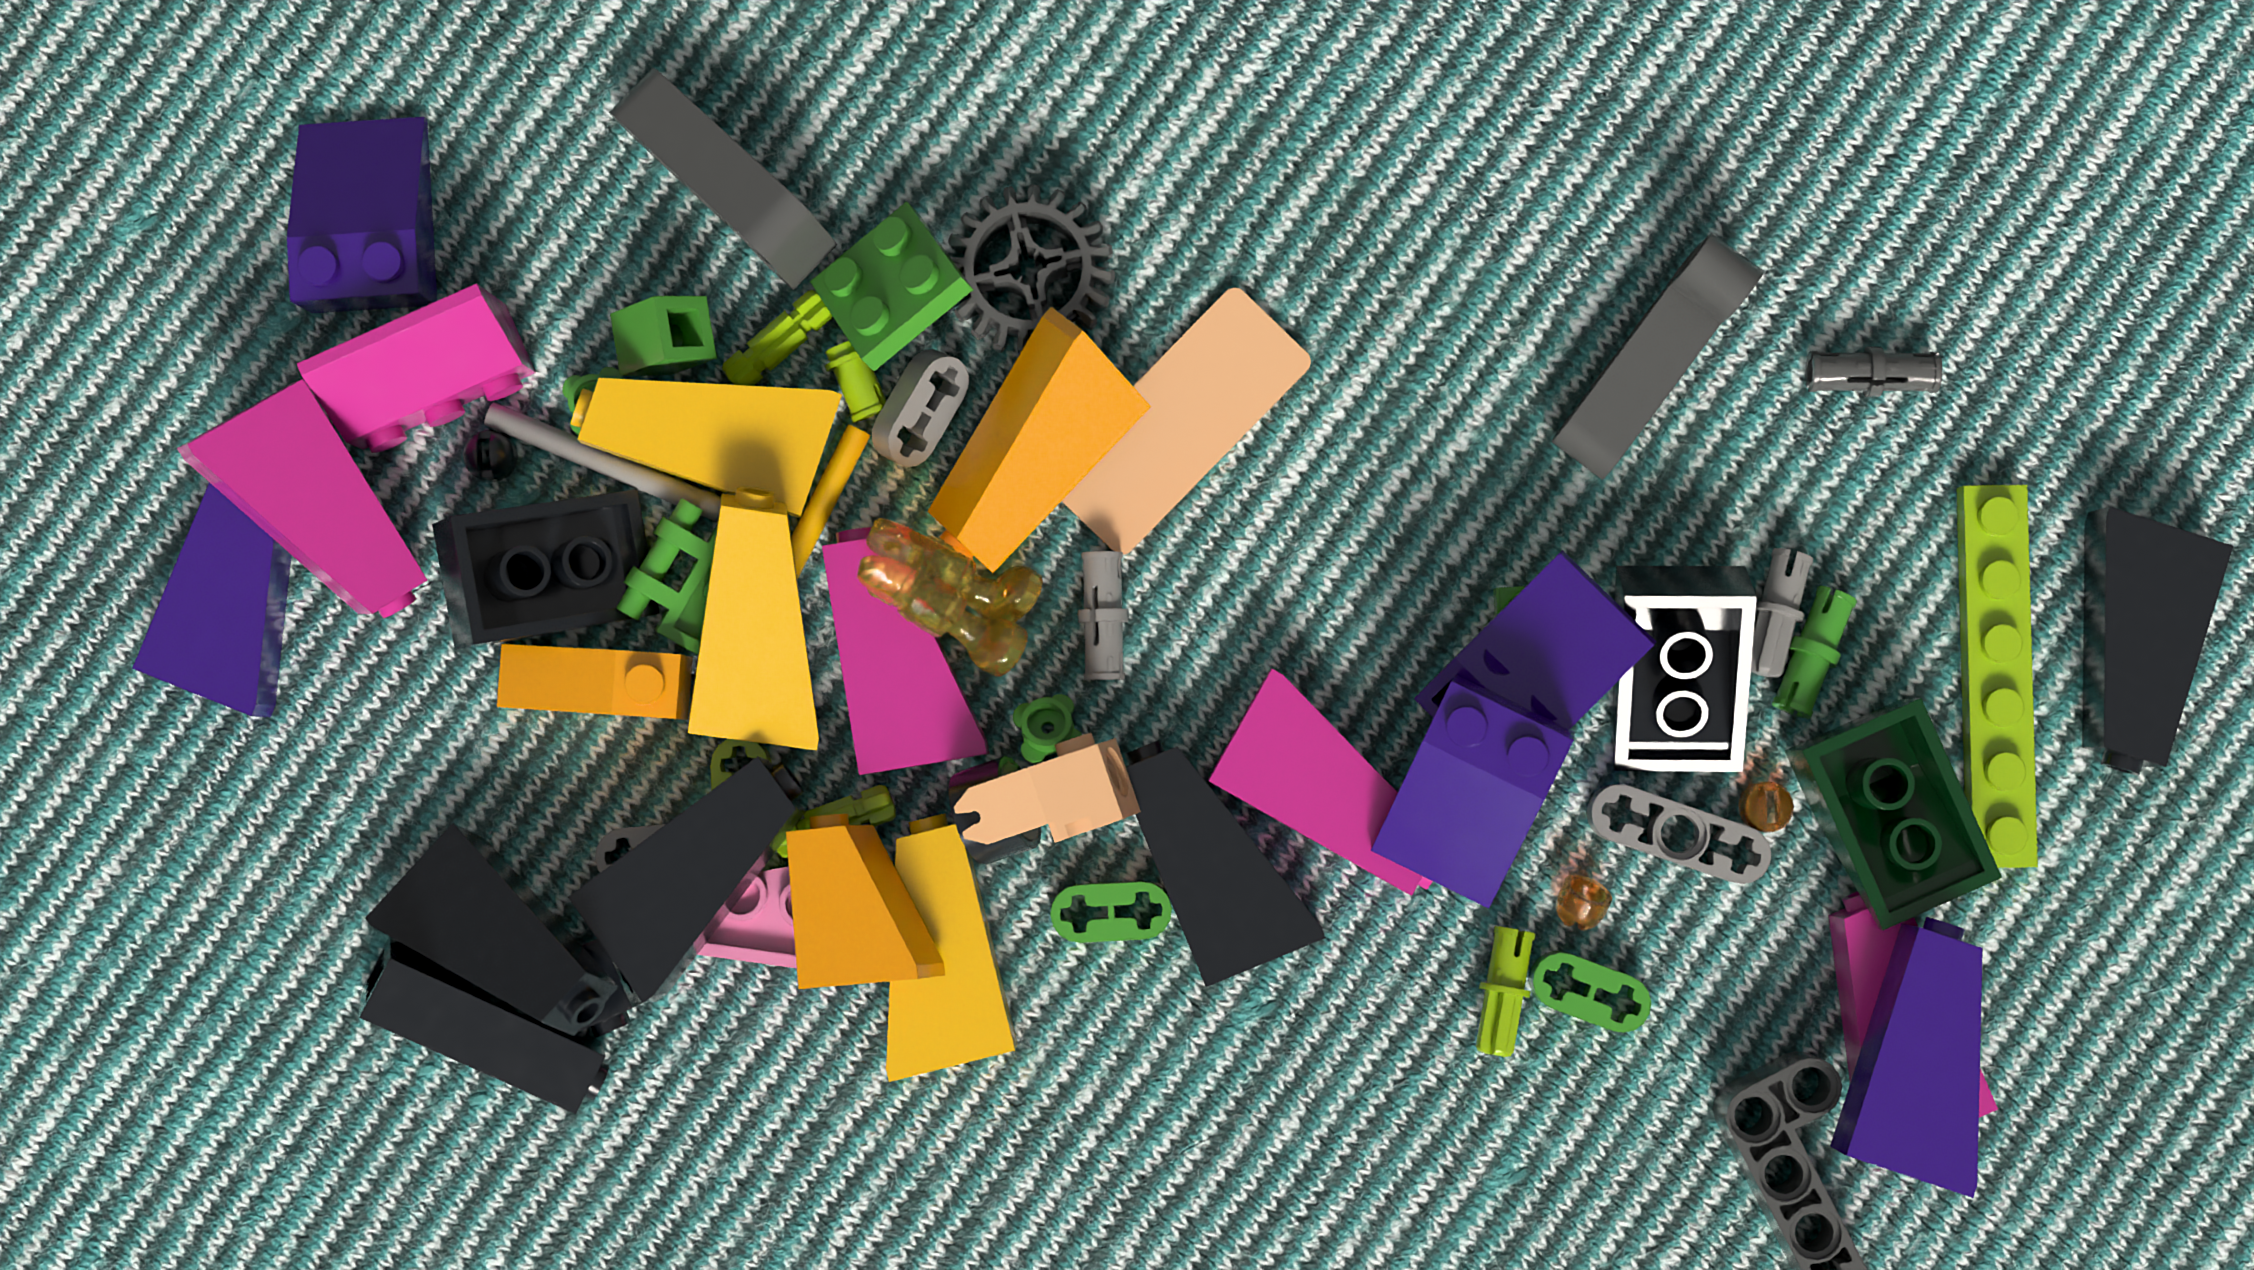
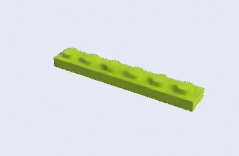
M2027 485L1961 486L1956 488L1964 794L1998 868L2038 867Z

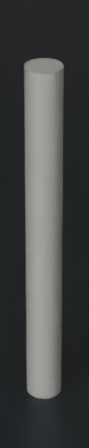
M496 402L491 404L486 413L485 426L674 505H677L679 500L683 498L702 509L701 516L718 522L721 496L649 466L581 444L575 435Z

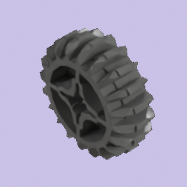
M1032 184L1029 186L1027 191L1028 202L1025 203L1017 202L1016 192L1012 186L1006 187L1003 190L1006 206L998 210L993 200L989 196H985L980 199L983 213L987 217L981 222L977 217L968 212L964 213L961 217L963 226L973 234L971 238L960 234H951L948 239L949 246L952 249L964 254V257H951V259L973 288V291L965 296L968 299L959 304L954 313L959 321L969 320L977 314L980 316L971 329V334L976 340L984 338L992 328L996 329L993 348L999 353H1002L1007 348L1010 337L1013 336L1018 338L1017 350L1018 355H1020L1041 317L1049 310L1046 299L1049 287L1055 281L1068 277L1069 271L1082 268L1081 280L1070 301L1058 310L1060 314L1072 323L1077 320L1083 327L1093 330L1097 325V319L1085 307L1087 304L1097 308H1107L1109 305V296L1103 291L1094 288V285L1114 283L1115 272L1107 267L1095 266V264L1112 258V246L1110 244L1090 245L1103 233L1102 224L1100 221H1094L1080 228L1079 224L1085 218L1087 207L1082 202H1078L1064 214L1061 211L1065 203V193L1061 190H1055L1051 195L1048 205L1040 204L1041 193L1039 185ZM1027 224L1044 225L1060 232L1073 244L1075 249L1064 252L1062 247L1057 249L1039 247L1032 240ZM1009 229L1012 246L1009 255L1003 261L990 265V271L977 274L981 255L987 245L998 234ZM1020 244L1026 245L1028 257L1034 258L1036 267L1041 262L1046 266V268L1039 270L1037 273L1038 282H1036L1039 296L1037 300L1033 299L1030 285L1024 284L1022 276L1018 280L1012 277L1013 274L1021 271L1020 261L1023 259ZM995 290L997 295L1002 293L1019 295L1025 300L1032 320L1016 319L1000 313L984 299L982 293Z

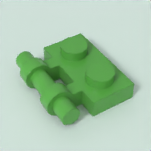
M681 498L669 519L662 516L653 531L658 537L640 568L638 569L633 566L623 583L628 585V588L616 608L630 617L639 620L651 599L667 609L656 626L655 631L698 655L717 525L707 542L692 534L691 531L703 510ZM681 549L697 559L678 591L661 581Z

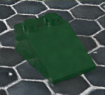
M1922 698L1900 699L1784 750L1811 811L1880 930L1888 929L2002 878Z

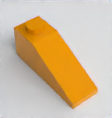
M501 644L497 707L688 720L693 657L682 654Z

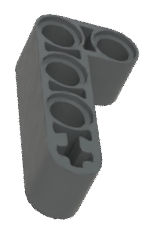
M654 67L609 112L640 145L732 229L792 290L838 245L814 215L784 185Z
M1710 233L1682 263L1568 416L1551 442L1603 480L1623 457L1721 323L1727 320L1747 298L1762 277L1764 271L1716 235Z
M1798 1051L1784 1054L1725 1085L1719 1090L1714 1099V1117L1792 1270H1826L1818 1264L1828 1261L1833 1270H1867L1795 1129L1828 1113L1836 1106L1841 1097V1079L1839 1073L1830 1063L1809 1053ZM1813 1067L1818 1076V1086L1810 1097L1799 1100L1794 1096L1792 1090L1793 1079L1800 1070ZM1757 1097L1762 1107L1761 1117L1752 1127L1746 1129L1739 1128L1734 1118L1738 1104L1745 1098ZM1787 1155L1791 1162V1173L1788 1179L1780 1185L1769 1186L1765 1179L1766 1166L1774 1157ZM1811 1213L1818 1214L1821 1220V1229L1817 1237L1811 1242L1798 1243L1795 1236V1228L1798 1221L1805 1215Z

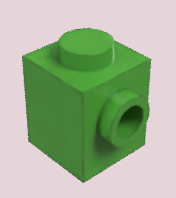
M653 296L610 314L620 376L673 375L717 359L707 296Z

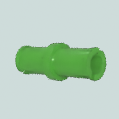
M1827 586L1817 587L1816 597L1800 637H1792L1789 648L1792 657L1777 695L1772 700L1774 707L1791 715L1796 710L1798 711L1797 716L1805 719H1811L1812 710L1829 668H1836L1841 654L1836 649L1852 609L1855 608L1857 603L1853 596L1837 589L1835 594L1831 595L1832 589Z

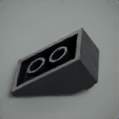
M637 489L454 515L432 524L455 650L634 619L616 607L628 588V585L623 582L633 566L639 569L649 553ZM651 599L641 617L660 614L658 603Z
M1616 566L1614 601L1656 643L1613 686L1614 771L1743 772L1757 597L1745 566Z

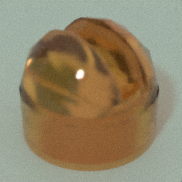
M1761 781L1753 783L1744 790L1739 800V813L1742 820L1748 827L1754 828L1759 832H1776L1784 828L1793 815L1794 804L1790 793L1782 785L1775 782ZM1765 791H1774L1775 823H1767Z
M1581 875L1567 876L1557 895V915L1564 925L1571 927L1577 922L1579 930L1586 931L1596 927L1603 920L1612 903V895L1602 884L1591 878Z

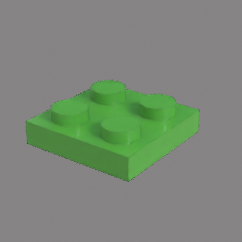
M907 201L810 281L859 357L873 371L877 370L973 291V288L922 217Z

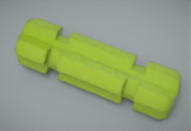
M808 290L792 304L795 307L792 312L788 314L784 310L746 343L750 348L744 353L738 350L723 363L722 370L734 385L754 386L763 378L760 373L766 367L770 371L808 339L806 335L808 331L813 328L817 332L832 319V314L816 291Z
M878 785L861 791L862 798L854 800L853 796L850 795L806 811L804 814L805 818L799 820L792 831L810 829L809 817L830 814H848L849 825H862L870 822L875 827L892 821L896 817V809L885 785ZM787 839L777 849L783 858H788Z

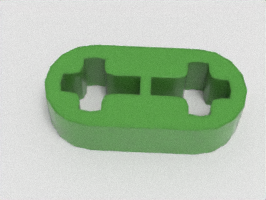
M1139 880L1082 883L1067 886L1058 893L1052 903L1050 916L1053 927L1058 934L1071 942L1145 940L1156 937L1165 930L1171 919L1172 907L1169 896L1163 888L1153 882ZM1142 891L1149 892L1150 902L1155 904L1161 903L1162 906L1161 914L1151 916L1150 927L1146 928L1138 927L1136 917H1115L1114 906L1135 903L1136 893ZM1084 895L1087 906H1108V917L1091 918L1087 922L1086 930L1075 931L1072 920H1062L1061 908L1070 907L1073 896Z
M1562 951L1544 953L1536 959L1530 969L1529 984L1534 996L1538 1001L1559 1012L1608 1030L1622 1033L1636 1030L1644 1024L1650 1014L1651 999L1649 991L1642 982L1625 973ZM1562 963L1569 964L1567 975L1575 980L1586 983L1582 995L1562 989L1557 998L1550 997L1552 986L1543 981L1546 970L1558 971ZM1622 985L1629 986L1627 997L1636 1002L1635 1008L1632 1013L1622 1011L1617 1020L1610 1019L1612 1008L1600 1001L1594 1000L1596 990L1599 988L1610 993H1618Z

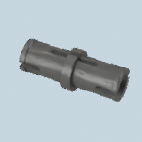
M1868 346L1863 353L1810 351L1806 359L1805 382L1809 392L1862 391L1865 397H1880L1883 391H1928L1929 393H1937L1942 382L1941 356H1938L1939 352L1884 353L1881 346Z

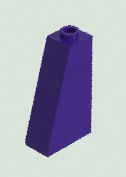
M210 482L132 669L249 716L271 717L277 700L292 555Z
M1926 917L1923 928L1901 923L1830 1147L1846 1156L1974 1198L1978 1182L1983 948L1962 941L1965 929Z

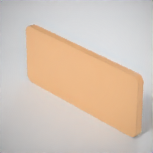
M1240 288L1228 289L1133 386L1151 407L1061 502L1112 551L1123 552V555L1129 554L1308 371L1311 364L1309 354Z

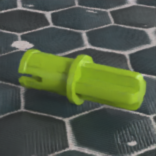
M1494 926L1493 933L1495 934L1486 983L1480 982L1479 989L1485 990L1476 1048L1485 1054L1510 1057L1514 1053L1523 997L1530 998L1531 991L1524 989L1535 933Z

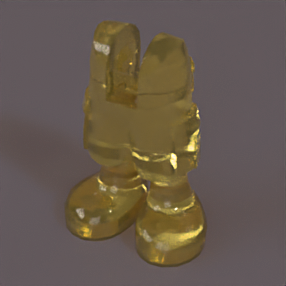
M879 518L875 520L867 536L866 543L870 550L879 556L870 555L863 557L859 561L856 576L859 582L867 588L869 594L889 606L893 605L897 608V612L908 622H912L933 637H941L947 632L966 648L970 659L982 671L995 677L1008 673L1019 661L1028 639L1026 629L1015 622L1026 615L1036 603L1042 590V575L1027 565H1015L1005 570L996 579L985 578L975 574L976 563L973 560V555L945 542L944 539L923 535L905 525L888 519ZM966 605L972 608L979 617L965 611Z

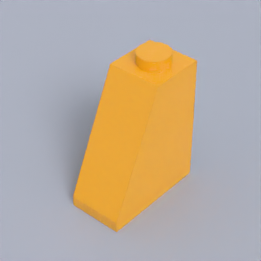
M830 814L809 817L810 829L786 832L798 989L945 976L944 961L873 825H849L848 814Z

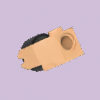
M1092 733L1072 738L1054 745L1058 754L1057 758L1025 769H1021L1011 757L1002 756L956 772L950 778L949 783L950 808L959 836L970 855L979 864L987 865L1036 848L1041 840V826L1046 824L1049 825L1052 837L1056 843L1141 812L1116 738L1095 744Z

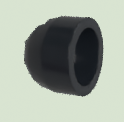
M483 430L472 435L466 442L463 450V460L466 468L473 476L487 482H497L507 478L514 471L518 460L516 446L506 435L495 430ZM490 439L489 457L491 470H482V441Z

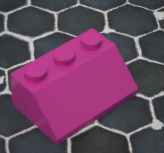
M477 283L297 363L301 376L345 442L363 450L369 448L371 453L385 451L403 443L407 439L404 431L422 423L428 422L430 427H436L461 417L465 413L463 405L486 396L488 401H494L512 395L523 388L521 379L536 373L506 304Z

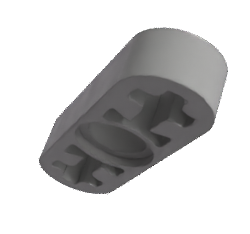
M1612 784L1600 788L1592 795L1587 806L1588 823L1599 837L1725 881L1739 884L1754 882L1764 875L1770 865L1771 849L1769 843L1758 830L1628 785ZM1622 795L1627 798L1625 808L1643 816H1649V804L1658 806V810L1648 823L1647 843L1638 841V837L1645 828L1630 823H1620L1617 826L1616 832L1609 829L1610 818L1602 814L1604 803H1616L1619 796ZM1675 815L1687 817L1695 827V840L1683 852L1669 850L1661 838L1663 824L1667 819ZM1710 824L1718 827V831L1712 837L1713 840L1737 845L1742 836L1746 838L1745 849L1754 853L1752 864H1740L1735 873L1731 870L1732 859L1711 851L1707 852V864L1700 862L1699 857L1705 852L1710 841Z

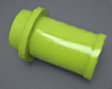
M846 341L825 351L829 363L824 367L827 372H834L852 415L853 423L879 414L887 400L875 372L859 357L851 343Z

